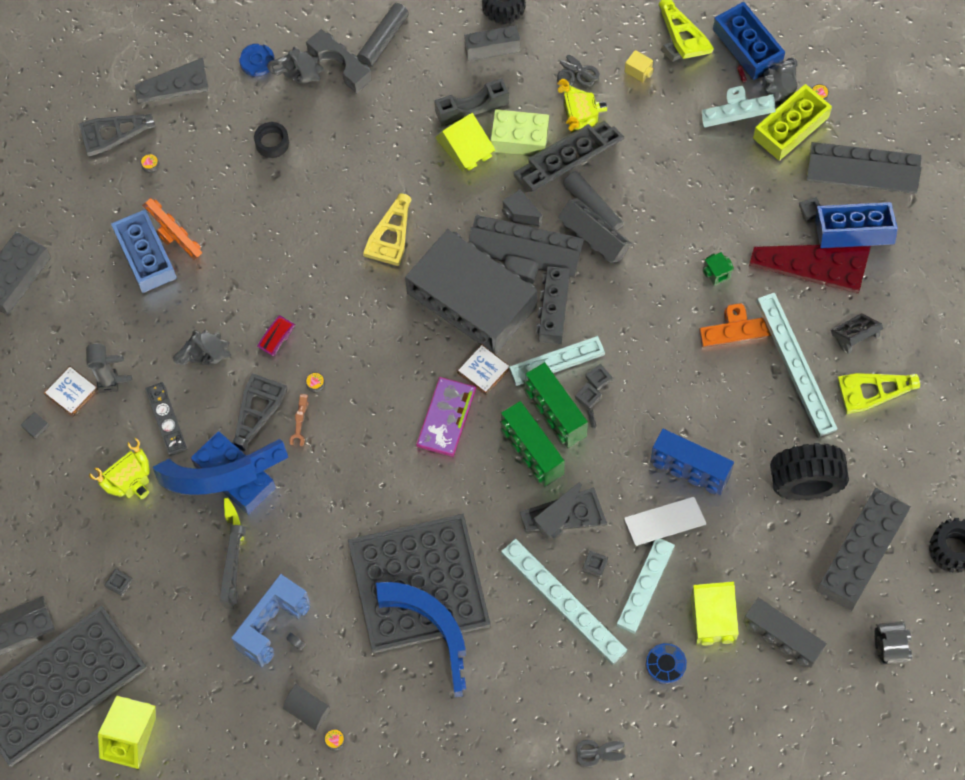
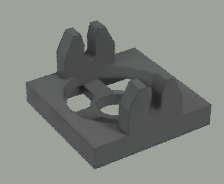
M861 313L833 328L831 333L833 337L838 339L842 350L849 354L852 352V346L870 336H874L876 339L879 338L880 331L884 328L882 323Z

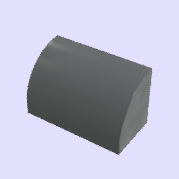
M297 684L290 691L283 706L284 710L315 731L318 730L331 712L327 704Z

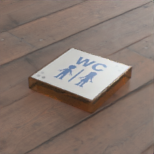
M481 344L457 370V374L475 386L484 395H487L506 375L510 365Z
M69 366L44 394L73 417L93 397L98 389L92 382Z

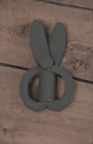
M571 55L566 56L569 62L560 60V64L565 69L577 73V82L584 87L592 86L599 79L600 73L598 69L590 65L583 67ZM587 70L593 71L596 75L593 76ZM580 77H584L589 82H584Z
M583 740L576 747L578 753L577 761L581 766L592 767L599 762L600 758L613 762L624 760L625 754L612 751L623 748L625 744L621 741H613L603 744L599 748L595 741ZM585 745H591L594 747V749L581 750V748ZM596 757L595 760L591 762H585L582 760V758Z

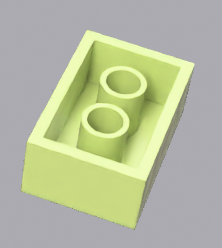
M495 109L491 143L495 148L493 152L533 156L546 149L549 115Z

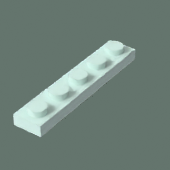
M596 336L510 366L509 371L515 385L518 386L525 382V374L544 362L555 373L604 356L605 351L599 337Z
M663 539L655 540L617 622L618 627L634 634L636 633L674 550V544Z

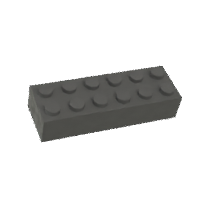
M875 487L816 592L852 611L911 506Z

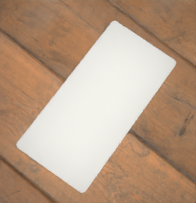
M695 497L625 517V522L635 545L706 525Z

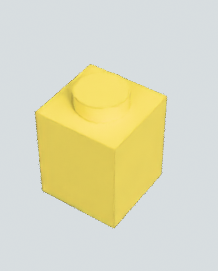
M635 50L625 62V73L643 83L646 77L649 78L654 71V68H652L653 60Z

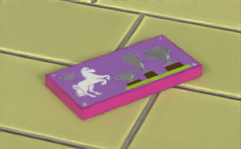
M439 377L417 442L418 448L454 457L476 392L475 386Z

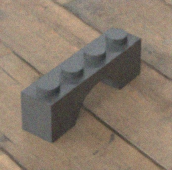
M321 29L306 41L307 51L313 57H318L319 62L336 60L345 66L343 72L344 83L356 94L372 81L371 69L366 64L363 65L356 55L350 54L342 43H337L330 33H326Z
M503 78L486 83L478 93L470 97L456 98L453 95L436 99L435 112L441 126L461 120L471 113L477 115L508 105L509 92Z

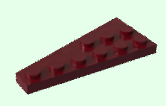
M819 244L754 247L749 266L859 294L871 246L820 248Z

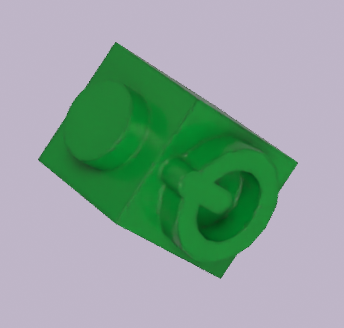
M722 252L709 255L705 259L703 267L705 276L710 278L714 286L730 279L734 270L730 258L724 256Z

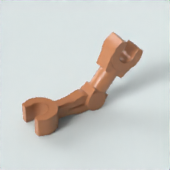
M300 394L299 407L295 415L296 431L290 437V445H294L295 438L300 439V446L305 444L301 428L304 414L309 405V402H307L308 395Z

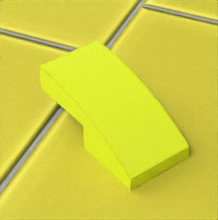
M224 498L227 523L241 525L233 504L228 498Z

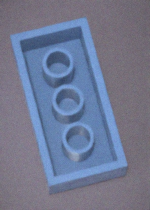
M146 209L111 223L142 293L177 279L172 264Z

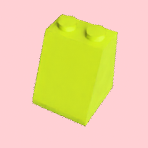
M473 113L449 126L435 137L461 171L465 169L468 171L478 166L476 162L481 159L483 162L492 157L491 153L495 151L494 146Z
M734 582L693 585L690 600L696 644L702 643V645L708 646L714 644V642L721 641L723 644L733 643L738 637Z
M116 696L98 732L99 758L139 769L156 719L155 706L146 702L143 703L131 700L130 698Z

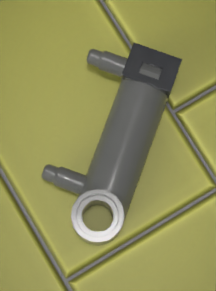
M90 344L86 347L87 367L92 370L97 380L99 393L118 391V383L132 381L131 375L118 376L116 369H112L110 364L124 361L123 355L107 356L106 347L102 344Z

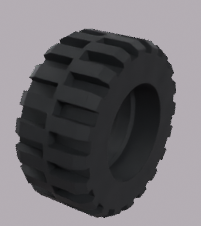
M814 443L811 445L794 446L778 452L770 463L775 493L789 500H810L814 498L819 499L824 496L828 497L845 489L849 482L846 455L840 447L838 448L835 445Z

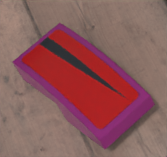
M279 315L266 331L257 347L275 356L283 341H287L296 324Z

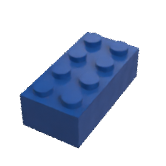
M744 1L714 18L713 31L753 80L764 75V72L774 67L775 64L783 62L785 51Z
M891 202L817 206L815 225L820 248L893 245L896 242L898 226Z
M666 429L661 430L652 448L650 460L656 468H664L675 477H683L692 485H700L706 488L709 493H717L719 495L722 494L734 465V461Z
M218 431L191 457L194 467L203 469L225 465L239 460L246 455ZM264 471L256 474L257 479L247 484L222 491L247 515L276 489L274 480Z

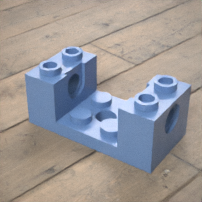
M282 574L279 575L231 637L236 650L261 667L265 663L268 664L274 656L270 640L263 636L262 633L266 629V623L269 619H273L277 615L279 607L297 619L301 615H306L310 609L307 591Z

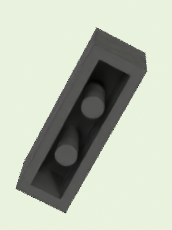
M517 25L464 34L468 61L520 52V37Z

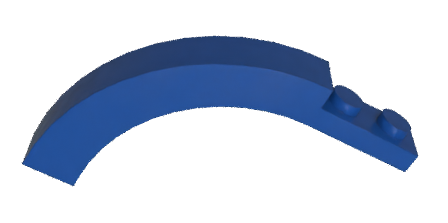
M278 439L239 460L217 467L203 469L186 468L167 459L153 466L152 469L158 483L162 487L176 493L202 495L218 493L247 484L257 479L256 474L289 457L283 441Z
M394 582L376 583L379 608L399 607L414 611L427 618L440 631L449 650L455 697H463L462 690H466L465 677L461 678L460 670H464L463 658L458 657L466 656V649L461 630L451 613L436 598L416 587Z

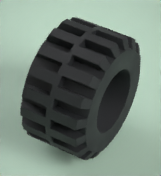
M482 0L484 14L486 17L489 16L491 21L495 20L496 23L503 22V24H507V21L512 23L514 19L518 20L520 15H523L526 8V0H509L506 2Z
M950 518L945 523H940L938 528H936L929 542L931 543L929 551H932L930 554L931 558L936 559L934 563L942 565L941 569L945 570L948 568L949 572L953 573L957 570L959 573L965 569V552L957 553L952 551L947 546L946 539L957 538L965 545V519L959 521V518H954L952 521Z

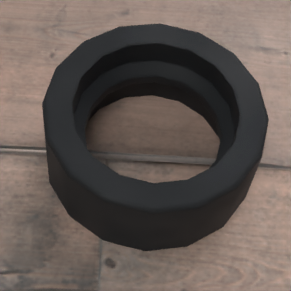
M267 122L260 125L255 131L254 141L256 149L264 157H279L288 149V133L283 125L277 122ZM269 133H278L282 136L280 144L274 147L262 145L261 139Z

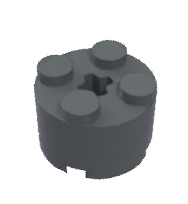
M897 621L876 624L877 627L874 630L875 646L881 652V655H877L881 665L911 661L912 652L908 646V642L911 641V633L909 629H906L905 623Z

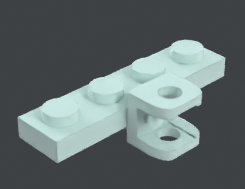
M743 86L730 88L727 91L728 104L702 110V118L705 128L776 112L775 99L772 94L748 100Z

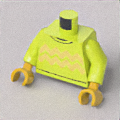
M561 79L557 83L560 85L557 88L558 92L563 93L565 91L564 107L568 119L566 124H569L568 129L571 132L579 130L588 124L593 127L598 123V113L607 111L606 101L595 102L593 93L570 86L566 79Z
M134 438L137 441L135 447H131L130 443L127 442L128 447L133 449L134 453L132 451L128 452L103 473L99 468H94L98 472L96 478L89 473V478L97 480L98 484L110 495L131 498L136 494L140 499H144L149 494L148 489L145 487L149 483V460L142 448H139L140 442L137 438Z

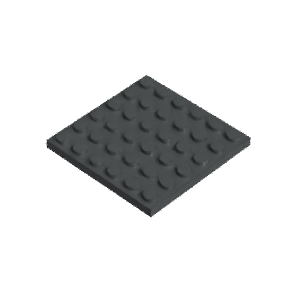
M464 513L348 539L373 654L443 638L432 622L414 611L399 607L379 608L376 587L378 582L406 584L427 592L442 603L451 613L461 633L491 627Z

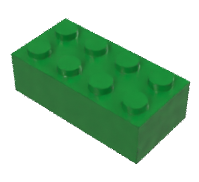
M544 362L527 372L524 382L525 394L536 403L535 407L539 414L543 413L546 417L545 421L548 427L554 429L557 433L558 441L569 448L586 438L588 421L547 364Z
M519 401L501 412L500 430L505 438L511 440V446L514 451L522 455V461L525 466L532 469L535 480L546 487L564 476L565 460L523 403Z

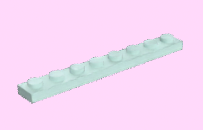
M772 293L758 298L756 303L817 436L821 437L835 432L837 426L776 294Z
M517 539L513 540L501 551V554L612 665L627 652V649Z

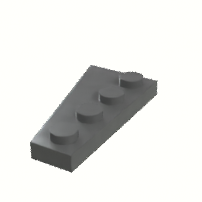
M203 58L135 84L138 103L209 91Z
M593 487L578 493L563 529L607 525L595 488ZM556 500L520 512L526 532L539 531L533 523L534 518Z

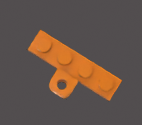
M150 198L142 205L161 225L156 233L165 244L169 245L175 240L193 260L203 253L200 250V245L187 237L188 233L185 229L179 227L175 223V219L161 209L162 206L157 200Z
M742 303L728 305L724 310L726 324L699 328L702 347L772 336L764 318L747 320L746 309Z

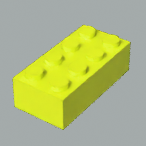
M805 84L776 109V112L771 113L755 127L753 139L780 161L829 118L832 106Z

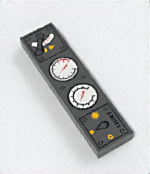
M160 382L145 388L169 456L188 450L164 383Z

